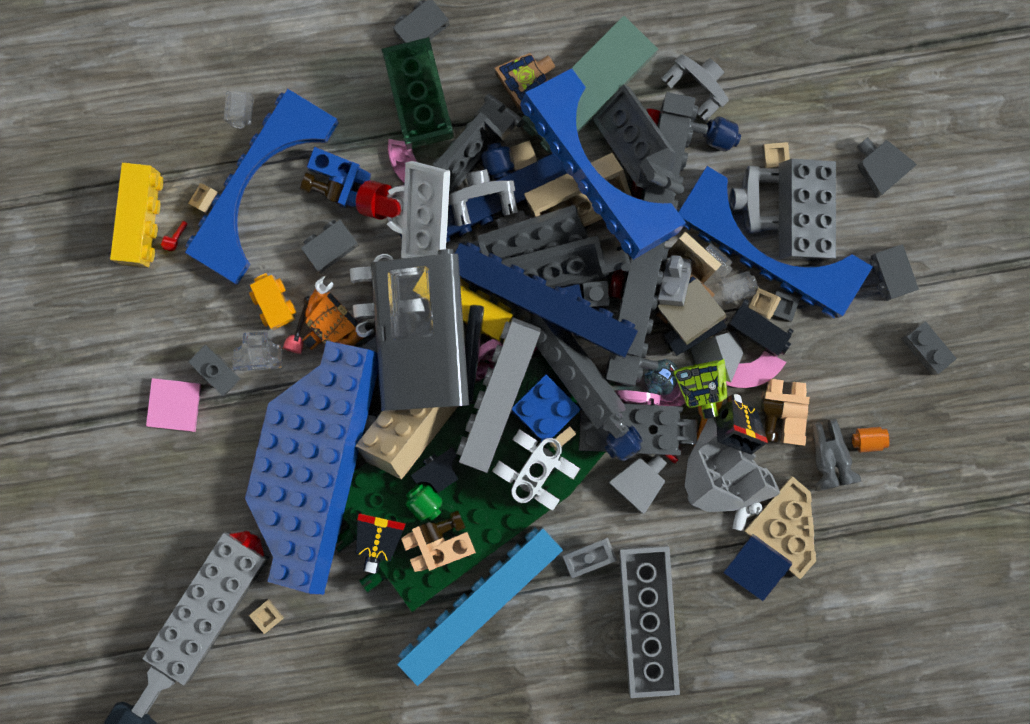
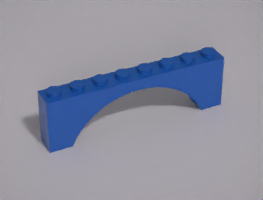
M571 68L525 92L520 106L525 116L529 117L534 123L538 134L547 141L551 152L558 156L563 163L565 171L574 178L580 192L590 200L594 211L600 214L606 222L608 230L619 240L623 251L634 260L677 235L686 222L672 203H652L627 195L607 182L592 166L582 149L576 126L578 102L586 87Z
M289 89L286 90L285 94L283 92L280 93L275 101L276 108L273 113L266 115L262 122L263 129L259 134L256 133L249 143L251 148L248 153L241 155L237 162L238 168L234 175L230 174L224 183L226 188L221 195L218 194L211 203V207H213L208 216L204 215L198 224L199 231L195 236L192 235L185 245L187 248L186 254L237 285L250 267V263L243 252L238 233L239 206L249 181L266 161L287 148L305 143H327L339 124L337 118Z
M706 166L678 212L686 222L683 228L689 231L691 228L699 232L698 237L708 243H711V241L720 245L719 250L731 256L733 253L741 258L739 262L749 268L754 266L761 270L760 275L770 281L773 279L782 283L780 287L787 292L793 294L795 291L802 295L801 300L811 306H814V304L823 308L822 313L833 319L835 316L838 318L842 317L873 266L853 254L836 263L820 267L792 266L766 256L746 239L732 216L727 193L728 178Z

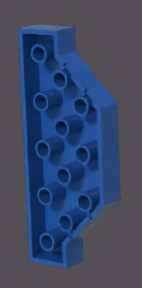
M326 341L321 365L268 403L245 500L273 556L267 582L309 594L324 595L359 453L355 445L363 436L378 374V357L375 351Z

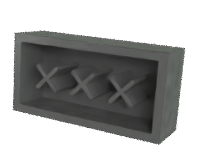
M789 159L780 162L779 259L824 261L836 258V161Z

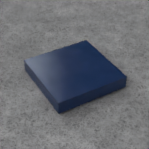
M752 534L726 567L724 573L764 601L792 566L793 562Z

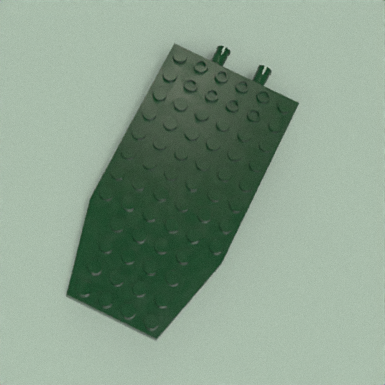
M543 355L530 359L512 408L545 375L580 408L578 402ZM484 378L475 384L473 401L475 402L479 391L485 392ZM475 404L458 406L402 479L369 463L364 464L353 473L343 518L348 523V529L338 535L337 543L343 540V543L335 548L338 553L357 540L359 514L405 524L391 561L380 560L377 574L369 573L362 579H359L362 586L372 580L371 583L364 587L367 593L382 581L389 580L411 612H413L551 510L534 499V497L526 503L516 501L512 495V486L515 480L509 483L492 471L498 461H501L518 473L523 468L532 452L512 440L519 429L537 440L536 446L540 444V441L511 412L487 473L460 463L461 455L457 454L462 437H468L469 432L465 430L471 413L475 415L478 409L474 408ZM580 411L553 437L555 439L568 427L573 429L576 435L561 446L560 456L580 468V470L572 479L554 467L541 486L542 489L560 500L558 504L572 494L605 454V452L578 451ZM548 442L543 448L548 449L554 455L556 451ZM450 448H453L457 457L453 460L452 469L458 480L437 493L442 499V505L439 508L441 513L431 521L428 518L419 521L406 506L408 499L406 495L418 484L423 486L430 484L426 482L416 484L411 475L424 467L423 461L431 455L435 454L436 457H439ZM539 463L532 464L529 468L530 475L533 477L541 476L543 473L542 465ZM520 486L516 488V495L520 498H525L530 493L523 490ZM458 510L465 529L456 531L454 527L442 534L444 540H449L467 532L476 553L430 571L425 569L415 572L410 559L422 555L420 547L418 545L406 550L401 538L413 532L412 529L423 524L438 523L450 519V513Z

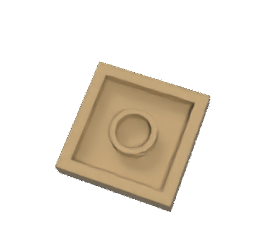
M686 232L669 249L667 254L669 258L674 255L681 256L682 259H692L691 273L703 284L722 265Z

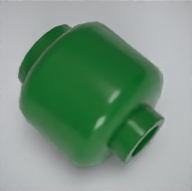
M418 484L406 495L408 498L406 506L419 521L427 518L431 521L441 513L439 508L442 505V499L430 485L423 486Z

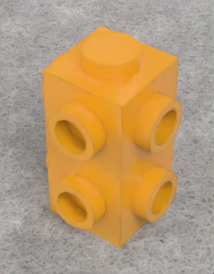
M267 273L254 278L255 283L250 285L252 291L249 292V295L254 305L259 304L263 312L259 316L264 326H269L270 329L276 330L294 321L293 314L296 313V310L291 300L286 301L283 295L286 289L281 279H276L273 275L268 276Z

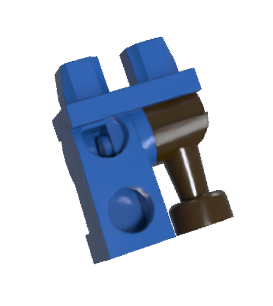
M314 147L307 168L311 172L329 177L327 183L315 181V176L306 172L301 182L300 191L309 193L311 190H314L326 196L334 204L344 208L347 205L356 207L357 192L352 191L355 183L362 185L370 180L371 174L361 169L357 163Z

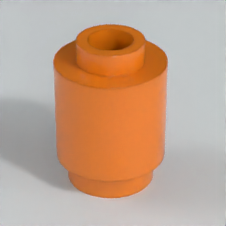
M881 427L856 429V434H852L853 448H857L859 453L883 451L884 448L889 447L888 430Z

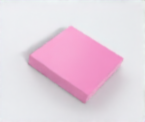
M152 378L146 426L196 432L201 384Z

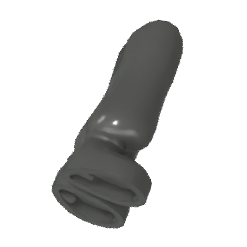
M836 418L828 420L831 436L828 439H825L821 423H812L817 469L823 474L822 479L816 483L817 491L862 482L860 475L851 470L852 458ZM835 467L839 470V481L835 473Z

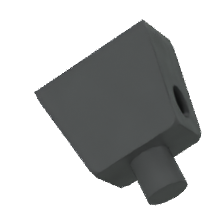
M867 137L857 146L866 157L857 166L877 198L883 195L917 165L887 140L879 147H876Z

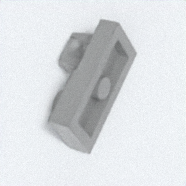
M674 255L667 259L658 298L660 304L684 306L693 266L692 259H682L681 256Z
M608 537L563 555L572 578L617 561Z

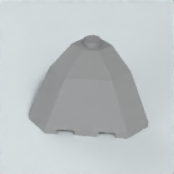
M716 417L708 418L688 458L685 488L688 493L689 503L693 507L700 508L706 512L735 511L780 494V491L770 471L767 468L758 466L753 460L756 457L754 453L750 455L717 441Z

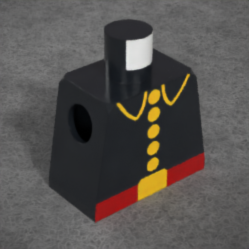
M733 394L728 396L727 404L717 410V441L752 455L768 443L758 411L753 407L743 404L740 395Z
M364 514L358 515L356 554L366 556L363 571L377 574L380 560L391 561L405 527L404 523Z

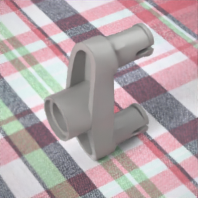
M681 54L674 61L675 64L661 77V80L666 83L673 77L667 83V86L672 89L685 74H690L710 93V97L697 111V115L700 116L707 110L701 117L703 121L707 122L719 107L723 108L729 101L725 92L716 82L724 74V71L711 58H708L700 66L687 56Z
M748 166L744 173L742 188H732L731 209L742 210L745 227L749 233H760L761 230L779 231V224H773L779 223V215L761 216L759 214V183H779V176H772L779 174V168Z
M487 169L467 173L468 187L449 194L448 203L452 205L455 226L462 225L461 215L465 225L471 223L466 205L468 199L487 194H499L503 216L510 214L508 204H510L512 214L518 213L513 192L515 191L514 181H490Z

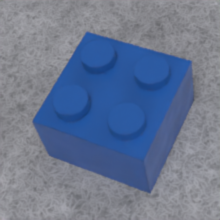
M545 375L510 412L541 442L546 438H553L581 409Z

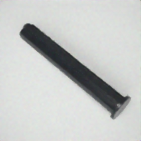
M481 305L470 306L465 342L469 404H475L473 396L484 316V307Z

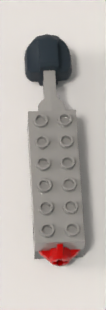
M247 530L237 533L225 532L222 534L142 658L152 665L147 672L148 686L135 706L126 702L116 703L105 719L104 724H157L147 713L161 691L170 688L176 681L182 685L191 681L270 557L264 554L261 539Z

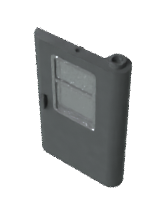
M453 249L438 250V255L371 262L381 411L469 405L458 254H453Z

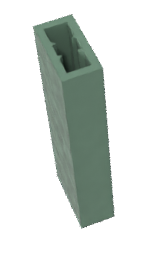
M625 16L572 67L586 87L577 107V133L592 120L623 84L626 85L657 54L658 48ZM524 115L522 117L524 119L523 129L532 137L536 135L541 140L539 144L550 154L549 144L543 136L538 134L531 119Z

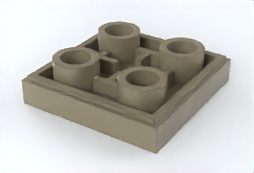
M698 279L688 284L684 306L663 304L657 306L658 310L686 345L726 318L725 312Z

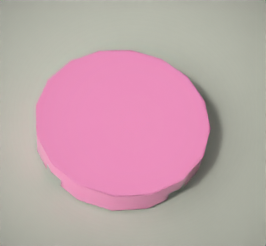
M614 390L618 397L622 399V402L626 404L651 405V401H653L654 405L658 406L660 404L661 396L657 394Z

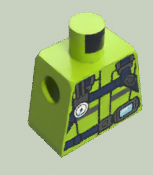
M720 359L675 370L674 375L689 408L701 406L704 419L718 416L716 403L727 398L725 360Z

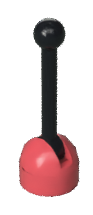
M306 296L303 299L304 307L295 334L288 336L284 342L283 349L297 354L302 352L304 343L299 335L304 323L310 296Z

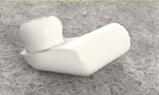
M758 502L736 510L732 529L744 531L747 518L760 514L762 505Z

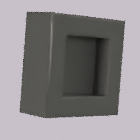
M776 291L775 295L780 297L781 300L772 316L792 322L800 298Z

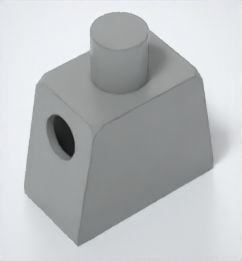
M658 454L647 464L641 458H638L610 479L609 483L644 514L665 483V480L658 473L667 463Z

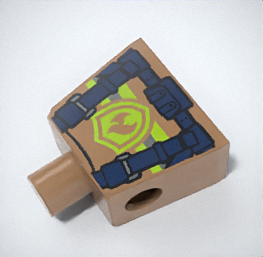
M528 53L497 66L495 74L520 111L522 110L520 103L525 92L548 81L545 74L554 69L555 65L548 55L536 62L532 54Z

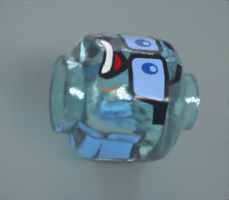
M657 360L658 368L648 370L644 378L645 384L650 393L669 395L678 383L674 375V371L678 367L670 360Z

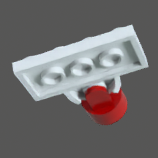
M414 161L406 162L405 185L392 188L388 184L368 180L361 185L356 194V208L363 216L377 220L388 218L389 222L387 225L393 231L402 234L401 258L438 255V250L446 249L450 171Z

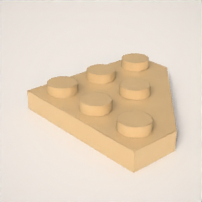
M791 476L779 489L780 494L773 497L767 503L761 513L754 518L744 532L750 537L754 534L793 562L788 570L801 579L816 562L814 525L811 510L812 499L811 492Z

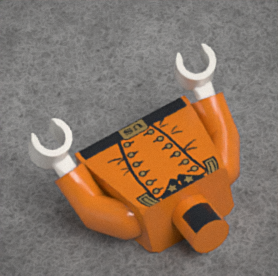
M323 276L316 282L315 290L309 298L305 313L307 318L305 323L312 331L302 341L311 350L322 341L325 344L326 341L354 346L364 337L372 334L374 329L366 331L365 324L369 321L366 320L359 323L329 291L334 284L331 282L327 287L323 284V279L325 278Z

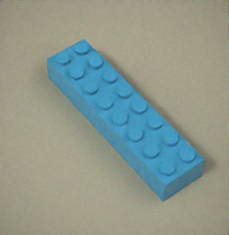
M534 527L525 536L527 541L522 546L517 543L507 552L509 556L507 560L503 563L500 560L489 569L491 574L486 579L480 577L471 586L473 591L468 596L463 593L454 602L453 606L455 608L450 613L445 610L436 619L435 623L437 625L430 629L428 626L418 635V642L414 646L410 643L398 655L400 660L397 665L417 686L563 551L562 547L543 527L539 530Z

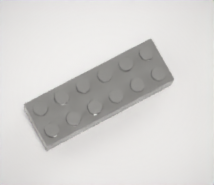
M512 318L511 323L506 321L500 337L504 339L502 346L497 344L492 357V361L496 363L493 369L488 368L484 378L485 392L479 391L474 408L478 409L476 415L471 413L465 431L469 432L468 437L463 436L458 447L457 454L461 455L460 463L486 473L488 472L539 338L540 327L516 318Z
M669 546L619 548L630 698L680 695Z

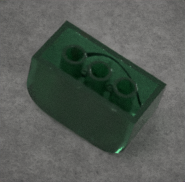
M427 37L382 48L407 150L453 139L454 133L430 38Z

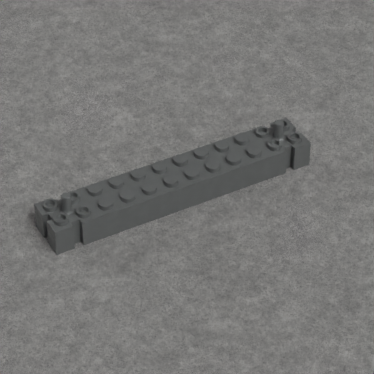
M666 92L662 102L658 128L676 153L672 173L682 185L683 177L679 176V174L686 167L688 153L684 152L685 147L688 148L691 143L693 132L706 134L708 125L694 122L698 111V106L694 105V97ZM655 183L644 188L643 201L662 204L672 203L676 210L678 206V200H674L677 193ZM665 242L634 260L630 257L631 269L626 273L617 321L621 322L623 318L636 325L634 329L638 330V333L625 359L610 352L604 377L607 382L633 387L636 382L639 383L641 381L643 368L657 371L658 361L644 359L648 350V344L644 343L646 335L651 334L653 320L649 319L650 313L656 310L658 296L654 294L655 289L661 286L663 272L659 270L660 265H663L667 259L668 248L664 247Z

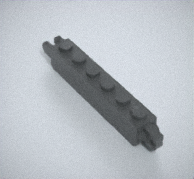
M510 303L515 311L513 316L516 319L540 327V335L536 347L597 429L604 428L615 438L624 436L629 431L622 419L626 406L569 331Z

